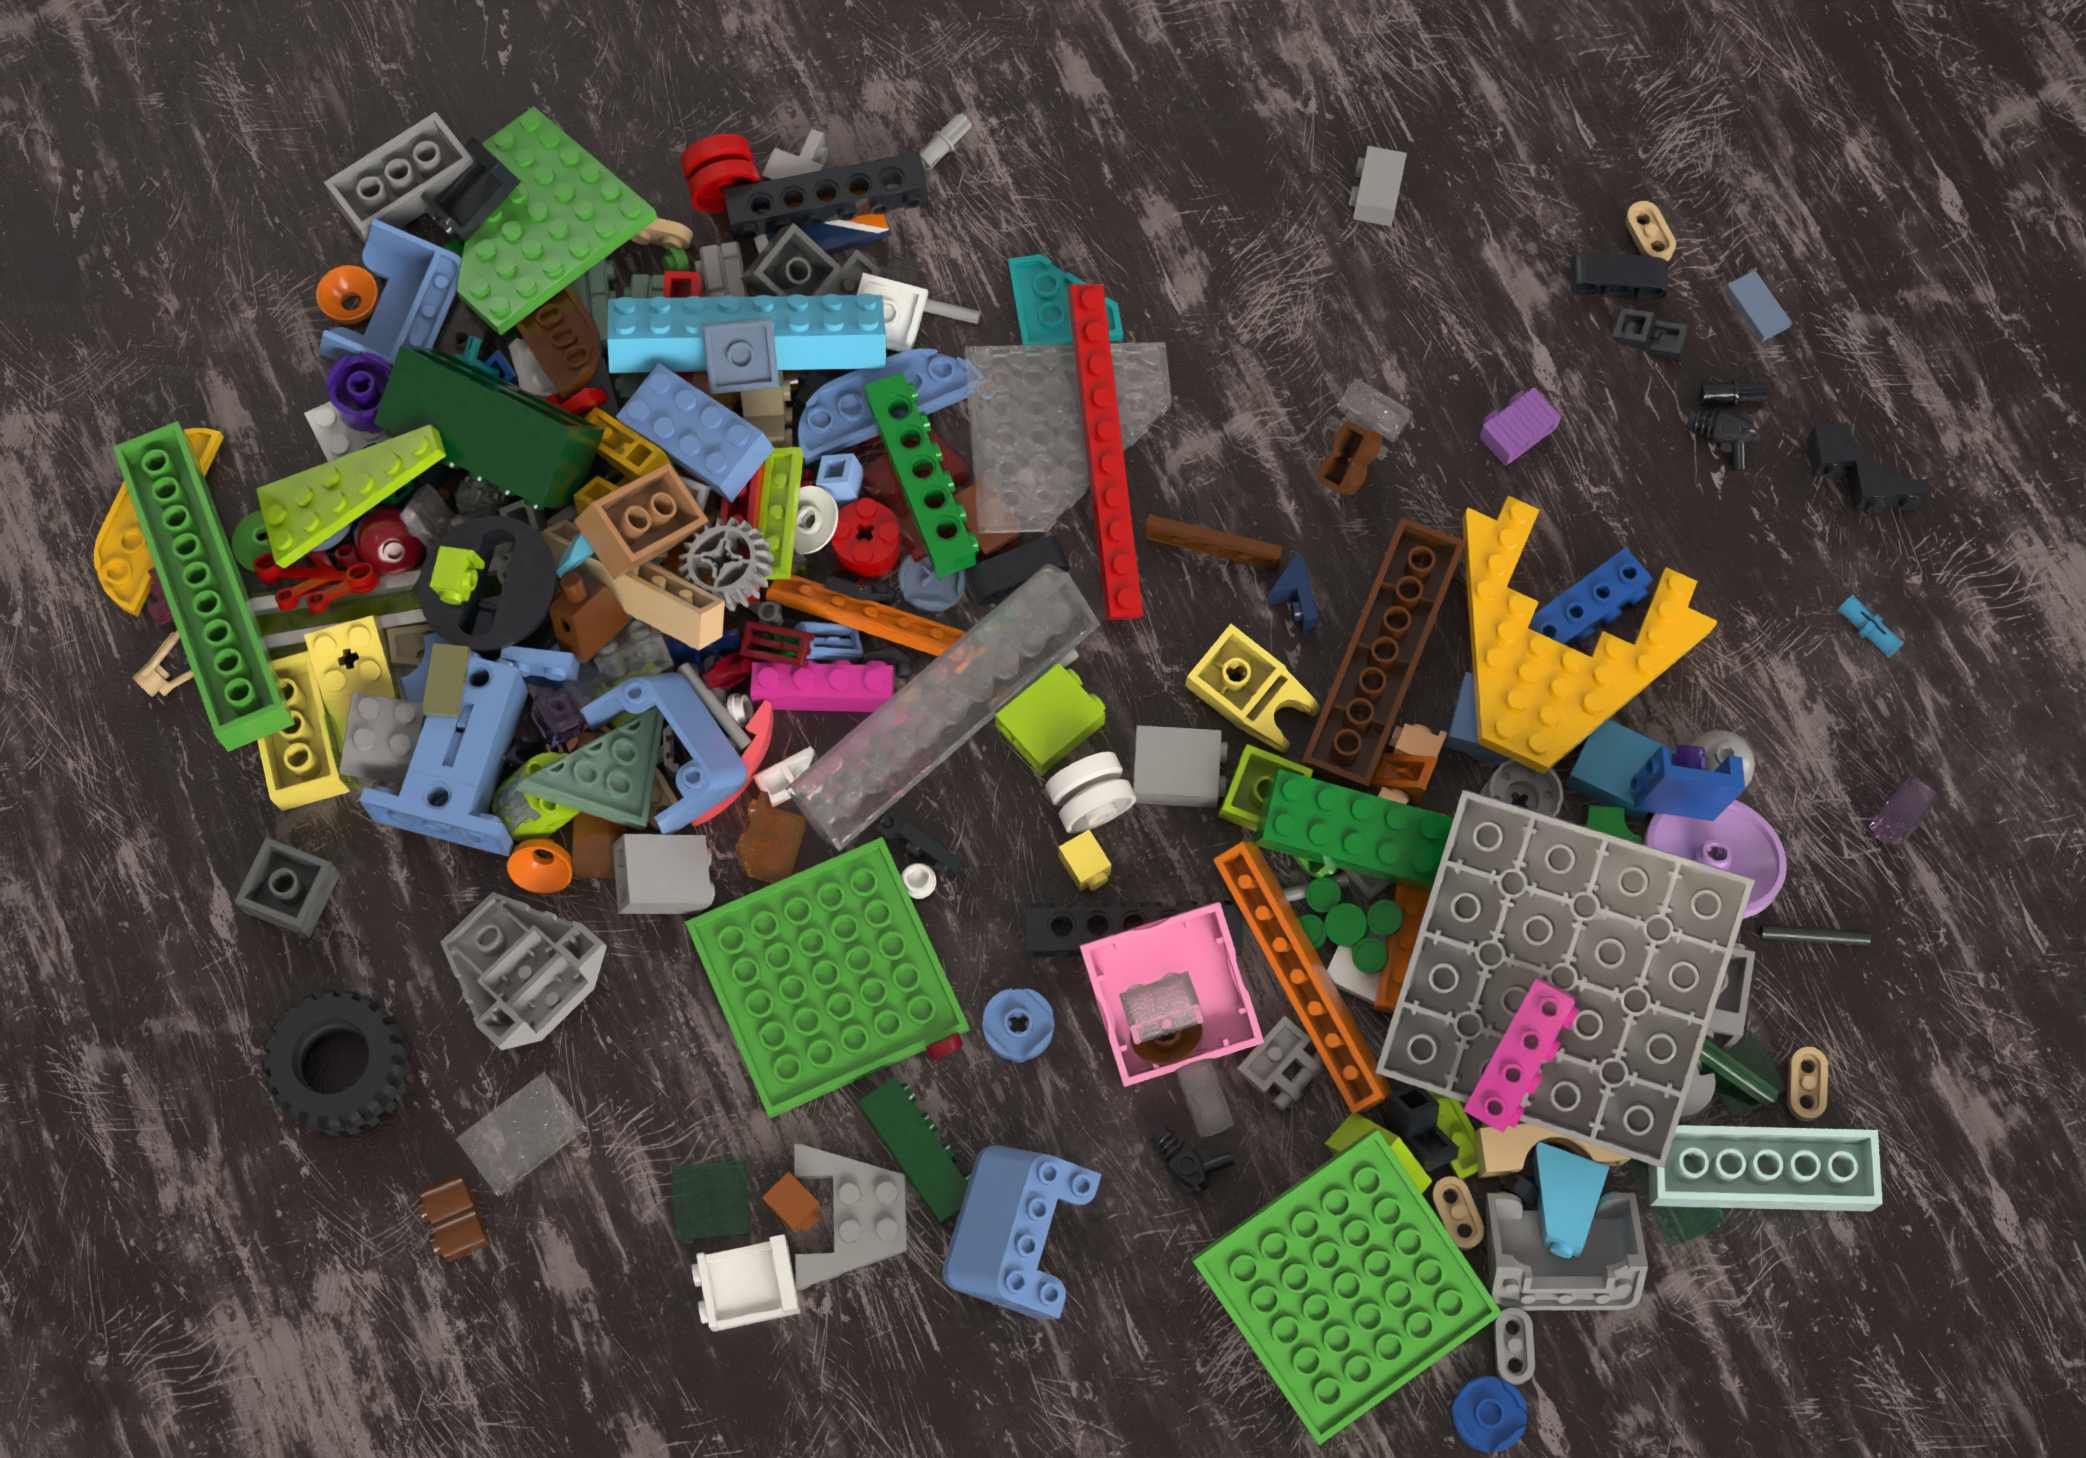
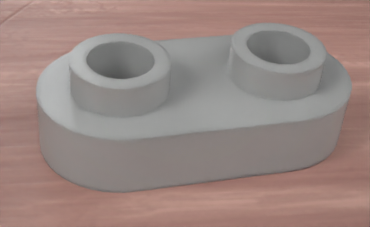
M1507 1308L1502 1311L1503 1314L1498 1316L1493 1324L1495 1367L1498 1376L1512 1385H1520L1529 1380L1535 1370L1533 1324L1525 1311L1519 1308ZM1507 1322H1513L1517 1325L1518 1333L1516 1335H1511L1506 1331L1505 1326ZM1513 1359L1519 1362L1520 1371L1518 1373H1513L1509 1370V1360Z

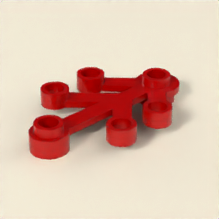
M343 545L335 551L338 564L341 567H347V571L336 570L329 560L326 550L318 552L309 551L305 554L308 562L315 564L317 568L288 566L283 569L275 563L273 553L262 554L253 562L257 578L265 584L277 583L281 578L305 581L291 588L281 589L275 594L278 608L282 611H290L296 608L299 604L298 598L309 594L306 598L309 611L312 614H322L329 609L330 601L350 592L356 594L369 593L377 587L381 579L378 570L374 569L370 563L359 561L353 545ZM337 584V585H335V586H333V587H331V588H329V589H327V590H324V591H316V590L321 589V588H323V587H325V586H327V585Z

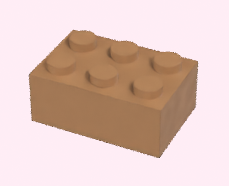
M667 463L592 502L574 522L613 580L689 540L693 537V532H698L709 520L671 464Z

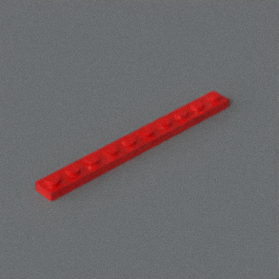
M1071 284L1067 288L1106 620L1139 619L1143 616L1103 284Z

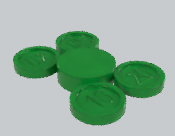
M1322 877L1313 880L1306 890V901L1314 911L1322 914L1328 913L1325 923L1319 917L1311 914L1303 915L1298 920L1314 949L1320 948L1328 936L1338 946L1344 948L1354 947L1352 960L1361 972L1376 974L1382 971L1389 960L1388 949L1379 939L1366 937L1369 929L1377 935L1385 937L1396 934L1404 922L1401 908L1393 901L1380 900L1370 907L1366 915L1362 909L1354 904H1340L1342 890L1333 879Z

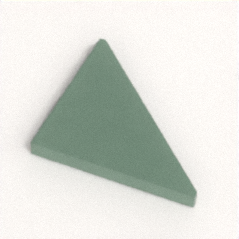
M656 706L606 735H602L571 754L543 767L536 773L521 779L515 784L514 790L642 831L647 827L664 722L663 714Z

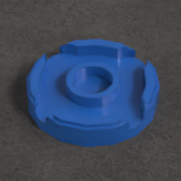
M1479 1376L1464 1384L1455 1395L1451 1408L1452 1424L1459 1438L1470 1448L1484 1453L1501 1452L1513 1446L1523 1435L1527 1421V1405L1520 1391L1514 1385L1504 1381L1502 1378Z

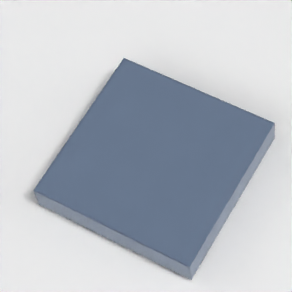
M772 317L702 324L710 394L779 387Z

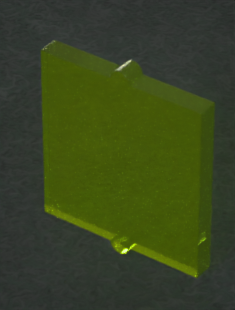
M327 714L323 718L337 772L339 773L344 743L336 720L331 714ZM341 775L346 784H349L353 789L360 787L358 777Z

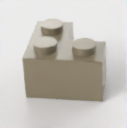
M778 370L779 387L741 391L743 419L761 430L773 448L793 447L792 428H788L794 427L793 407H786V401H791L790 380H784L783 370Z

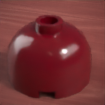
M379 506L368 511L363 516V520L359 523L358 527L355 528L353 532V546L360 561L370 563L374 569L378 570L380 575H399L409 572L419 563L424 552V534L417 519L412 514L397 506Z

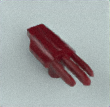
M749 647V649L756 650V647ZM734 652L715 661L707 672L702 675L707 688L729 689L746 680V677L752 674V662L757 661V659H740L743 656Z

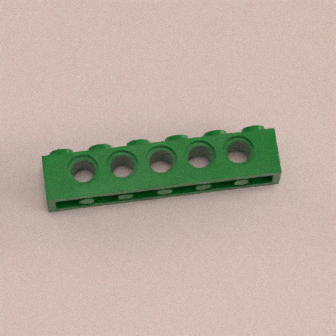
M902 372L864 385L865 400L936 578L938 579L976 565L975 552L980 551L977 539L973 531L969 533L966 531L963 523L967 521L964 507L961 501L955 503L951 492L955 491L952 477L949 471L943 473L939 462L943 461L942 453L937 441L931 443L927 432L931 431V427L926 413L918 412L915 403L919 402V397L913 382L907 384ZM898 410L907 413L903 418L891 416L893 412ZM908 440H915L919 443L914 448L903 446V443ZM919 470L931 472V475L926 478H918L914 474ZM935 499L943 502V505L939 508H930L926 505L929 501ZM943 530H952L956 533L949 539L941 538L938 535Z

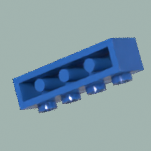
M1625 547L1536 612L1528 628L1568 647L1576 642L1582 645L1593 637L1596 633L1594 629L1604 622L1608 626L1623 613L1621 611L1623 607L1629 603L1632 606L1640 603L1649 594L1647 588L1653 578Z

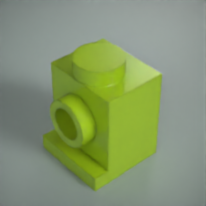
M440 546L430 587L440 596V600L453 605H460L462 601L468 602L471 591L477 585L478 574L476 569H484L485 562L474 550Z

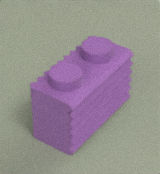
M1535 387L1527 391V393L1523 390L1518 392L1509 400L1508 407L1501 412L1498 410L1492 411L1482 421L1483 427L1479 437L1489 447L1490 451H1493L1494 455L1498 457V460L1502 461L1504 466H1507L1555 430L1560 422V414Z

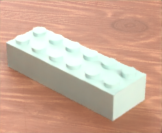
M1678 1125L1665 1167L1661 1168L1648 1163L1650 1206L1872 1211L1882 1205L1878 1130Z

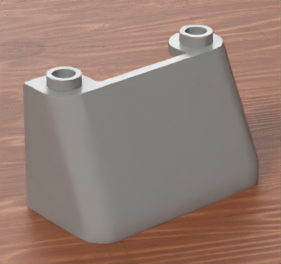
M1612 1191L1599 1199L1583 1250L1578 1258L1571 1256V1258L1559 1257L1551 1253L1549 1247L1542 1245L1538 1211H1523L1522 1200L1518 1196L1510 1192L1487 1193L1485 1210L1490 1296L1500 1310L1507 1308H1519L1521 1310H1625L1638 1304L1648 1270V1263L1635 1193Z

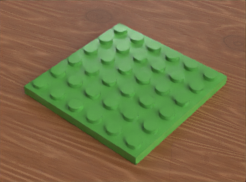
M883 837L685 922L769 1119L926 1050V1046L953 1034L959 1033L960 1035L969 1031L968 1023Z
M1376 1128L1370 1130L1190 1258L1318 1445H1321L1503 1314Z

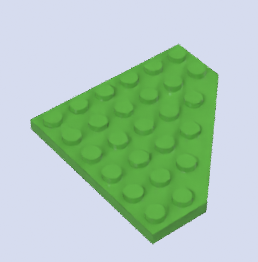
M534 106L482 143L521 182L468 241L465 240L457 285L460 299L500 336L658 218L652 206Z

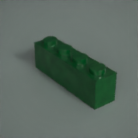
M893 1077L859 1100L858 1105L940 1227L943 1228L958 1217L971 1175L968 1172L963 1175L954 1164L959 1160L947 1141L942 1145L934 1135L938 1128L928 1113L924 1112L920 1115L913 1105L917 1098L908 1084L905 1082L900 1085L896 1078Z

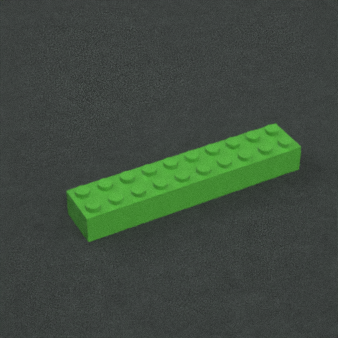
M177 421L114 446L113 450L215 736L227 752L295 725L194 447L181 424Z

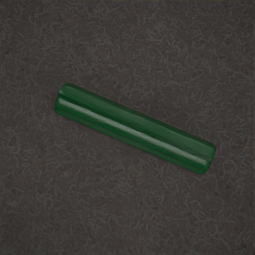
M1705 1037L1698 1060L1763 1106L1769 1107L1772 1103L1776 1102L1779 1094L1776 1087Z

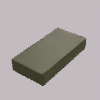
M433 643L422 705V713L424 715L460 719L471 654L469 646Z

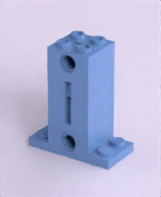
M471 651L460 719L426 716L399 796H397L398 793L386 787L377 786L376 790L364 787L359 801L374 822L510 857L514 842L504 824L501 823L502 820L488 814L505 763L503 756L510 749L529 692L519 669L515 667L514 663L505 659H496L495 662L485 660L478 653Z

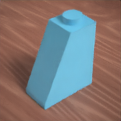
M1538 1142L1532 1156L1534 1181L1539 1189L1537 1205L1542 1245L1549 1247L1550 1252L1559 1257L1571 1258V1256L1578 1258L1583 1250L1609 1167Z

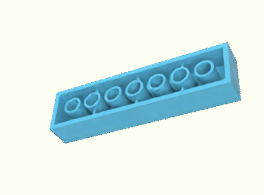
M864 293L860 295L827 294L825 296L795 294L792 296L771 297L768 295L756 297L727 295L704 298L699 296L687 298L658 296L654 298L632 299L630 297H621L618 299H608L607 342L609 373L652 372L658 363L672 372L707 371L702 324L772 317L778 370L885 368L886 330L882 295Z

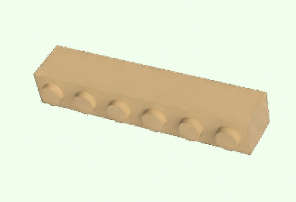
M566 519L541 531V536L552 552L556 569L568 545L581 532L576 524ZM594 552L584 563L569 572L578 573L581 577L585 576L606 585L626 613L659 629L662 633L682 641L689 647L701 650L722 637L725 601L650 562H646L613 580Z

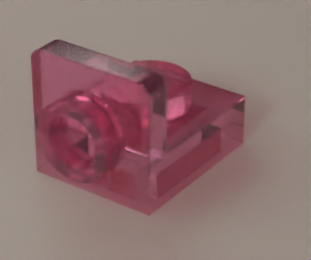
M153 567L148 570V573L154 580V583L150 584L149 587L159 601L147 610L157 624L162 625L173 622L174 619L156 568Z

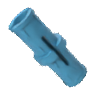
M1851 595L1837 611L1860 631L1858 634L1863 639L1867 637L1887 658H1890L1905 642L1900 640L1881 622L1883 618L1879 614L1875 616L1855 598V595Z

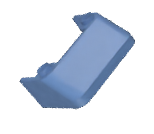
M675 672L630 678L581 709L590 730L594 733L626 711L638 714L656 705L693 759L684 764L676 774V785L684 798L654 817L662 835H672L740 791L748 780L747 768L685 677Z

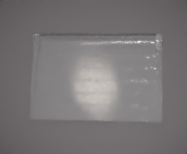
M543 1072L458 1136L456 1141L495 1194L500 1196L588 1128L547 1074Z

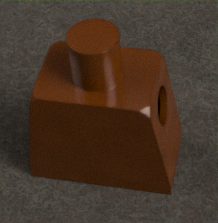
M569 573L560 580V585L564 592L551 603L549 611L560 652L573 653L576 660L586 663L630 622V618L606 585L585 576L581 577L578 573Z

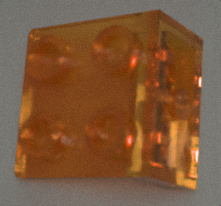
M761 790L758 800L752 799L747 820H750L751 823L748 832H742L740 835L737 853L740 854V863L743 864L746 876L776 883L791 876L807 825V817L774 809L769 793Z

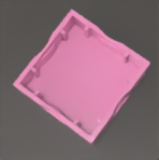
M1214 902L1079 945L1124 1087L1173 1072L1183 1065L1201 1059L1217 1058L1264 1043L1249 993L1243 984L1236 962V951L1220 902ZM1162 1003H1177L1189 1007L1198 1015L1203 1028L1202 1040L1196 1051L1185 1060L1171 1065H1154L1142 1060L1134 1052L1130 1042V1031L1136 1018L1148 1008Z

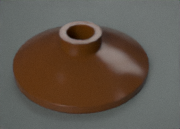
M1162 1003L1148 1008L1136 1018L1131 1027L1130 1042L1134 1052L1142 1060L1154 1065H1171L1185 1060L1196 1051L1202 1040L1203 1028L1200 1018L1189 1007L1177 1003Z

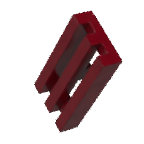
M747 621L739 655L807 669L808 662L806 658L807 655L811 654L809 646L810 642L814 641L815 635L810 632ZM753 630L801 639L800 645L753 637L752 634ZM750 644L795 652L798 655L797 658L751 650L749 646Z

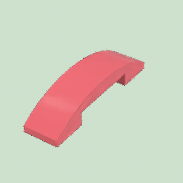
M764 700L745 727L747 736L752 741L741 756L748 772L747 783L740 791L690 822L689 824L693 827L708 821L726 809L740 796L752 781L753 776L758 772L767 753L772 736L774 714L770 702Z

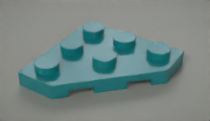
M1041 254L1008 259L1023 353L1030 354L1073 347L1067 288L1071 284L1086 283L1069 272L1067 274L1052 265L1051 260ZM1106 297L1105 305L1110 342L1123 340V329L1118 304Z

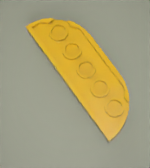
M184 429L192 442L205 477L224 436L220 431L213 429ZM124 481L97 536L94 548V566L103 589L109 597L123 610L138 616L158 574Z

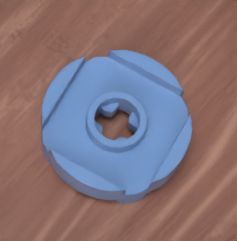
M1011 988L996 994L987 1004L982 1022L985 1040L992 1051L1004 1059L1017 1063L1040 1055L1050 1044L1055 1027L1050 1004L1041 994L1026 988L1024 990H1013ZM1013 1016L1016 1019L1025 1017L1027 1019L1025 1023L1027 1030L1024 1032L1019 1030L1012 1032L1010 1030L1012 1027L1010 1019Z

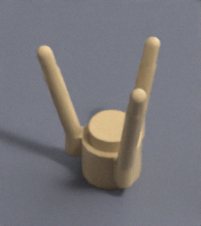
M178 630L170 633L148 663L132 677L152 697L158 691L166 696L173 688L194 677L192 670H189L167 682L166 679L170 674L160 665V662L179 640Z

